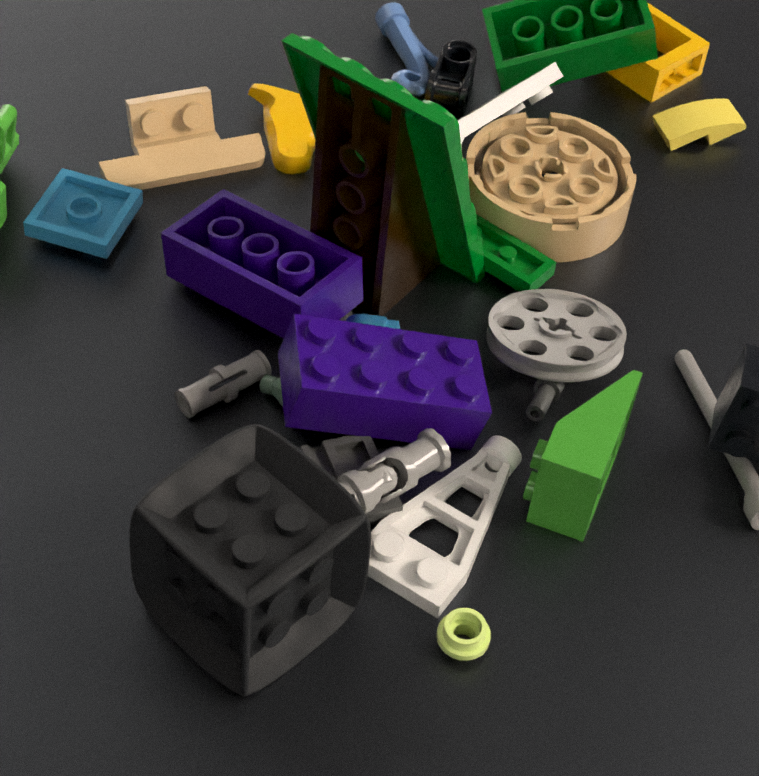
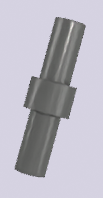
M537 378L533 386L534 396L526 409L527 417L536 422L543 420L551 403L559 399L566 382H555Z

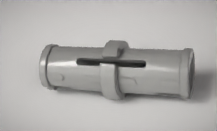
M255 350L250 355L227 366L217 365L210 369L208 376L175 391L177 405L187 418H192L200 411L222 400L229 403L237 399L238 392L260 381L264 375H271V366L266 356L260 350ZM234 376L238 377L237 379L225 384L224 386L212 392L209 391V389H211L212 387H215Z

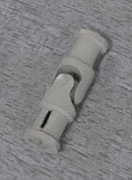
M426 428L418 434L416 441L403 448L398 446L389 448L366 461L358 471L349 470L338 477V482L355 498L365 514L375 508L377 503L388 502L414 488L418 484V479L431 471L442 472L451 466V452L448 444L440 434L432 428Z

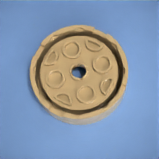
M526 112L507 115L487 124L473 137L467 150L466 159L468 163L470 199L476 208L477 215L557 263L582 260L599 254L610 247L623 232L635 189L636 174H633L630 165L631 156L626 148L604 129L586 120L566 114L550 112L549 118H527Z

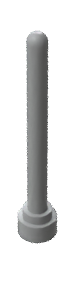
M684 349L679 350L675 355V363L711 428L717 399L692 353ZM724 453L745 492L743 511L752 528L759 530V476L751 461L747 458L734 457Z

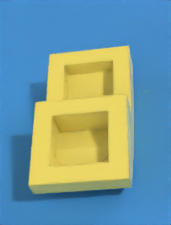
M717 98L694 101L652 115L654 125L670 151L701 137H704L708 144L712 145L746 129L745 122L729 99Z

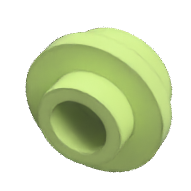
M464 607L454 609L444 616L438 625V645L445 654L454 659L468 661L479 658L486 652L490 644V628L485 618L474 609ZM463 634L468 636L470 639H461L458 638L456 635Z

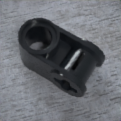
M453 40L445 43L435 69L430 73L425 100L455 107L459 113L465 112L473 86L477 58L475 46L463 40Z

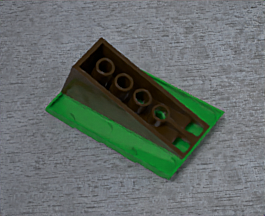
M291 33L282 39V45L316 140L310 232L362 257L363 301L356 307L369 315L383 316L440 264L477 284L485 277L482 237L478 236L476 208L470 199L467 159L462 157L458 120L439 104L430 100L420 101L414 98L399 83L391 79H379L373 76L365 66L356 60L335 56L329 48L312 37L298 36Z

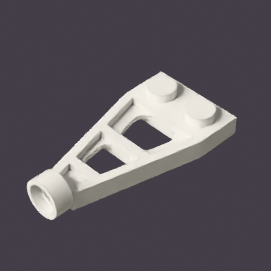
M555 62L460 118L458 123L461 144L464 137L500 115L505 117L516 114L524 109L523 101L526 99L532 105L551 94L552 90L549 85L563 77Z
M495 435L490 437L474 457L405 503L402 511L391 513L382 519L371 532L368 576L438 619L468 579L508 477L521 463L522 456L518 447L503 436ZM461 487L483 499L472 517L445 503ZM435 519L456 531L458 539L452 552L448 556L443 557L409 536L411 531L425 521Z

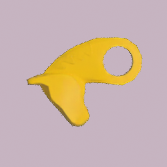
M254 83L250 87L248 95L263 105L264 131L275 169L285 174H299L309 171L316 140L300 94L266 84Z

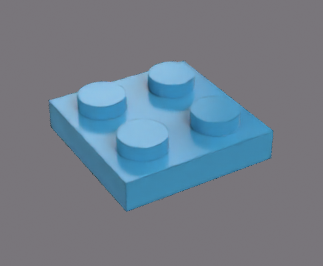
M62 168L23 222L25 236L107 259L142 206V190Z

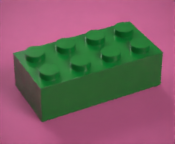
M513 0L482 9L502 92L554 62L557 64L563 77L549 86L658 58L655 26L647 0Z

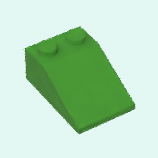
M632 370L557 421L549 441L539 439L530 464V468L536 469L538 472H531L523 494V499L530 501L526 522L582 542L584 541L623 441L642 378V372Z

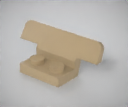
M207 86L125 100L131 147L135 155L100 161L99 167L104 180L144 190L259 168L264 164L265 150L260 133L220 140L214 126L211 91Z

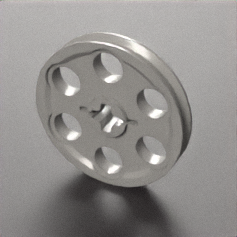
M557 289L524 290L502 298L490 310L486 340L490 350L505 365L525 375L555 382H581L596 379L610 373L622 360L627 337L623 321L612 309L585 295ZM527 309L540 310L542 312H534ZM572 314H580L586 317H577ZM502 327H512L518 330H507ZM595 338H605L610 341H600ZM531 351L540 355H529L524 352ZM570 357H581L588 361L574 360Z

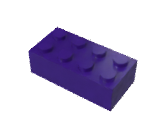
M222 189L161 232L166 275L283 339L294 314L340 320L363 301L362 257L225 189Z
M294 314L278 352L285 427L354 436H371V438L410 443L418 439V434L426 428H432L444 438L448 447L471 450L492 414L477 340Z

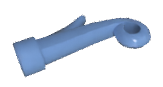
M396 2L387 3L377 11L375 21L382 34L389 38L407 68L394 73L392 80L405 87L413 97H420L426 93L430 76L427 63L435 68L438 58L413 33L409 26L410 20L402 5Z

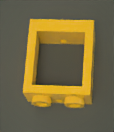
M648 3L655 26L657 50L664 55L655 60L607 71V73L652 103L702 75L710 43Z

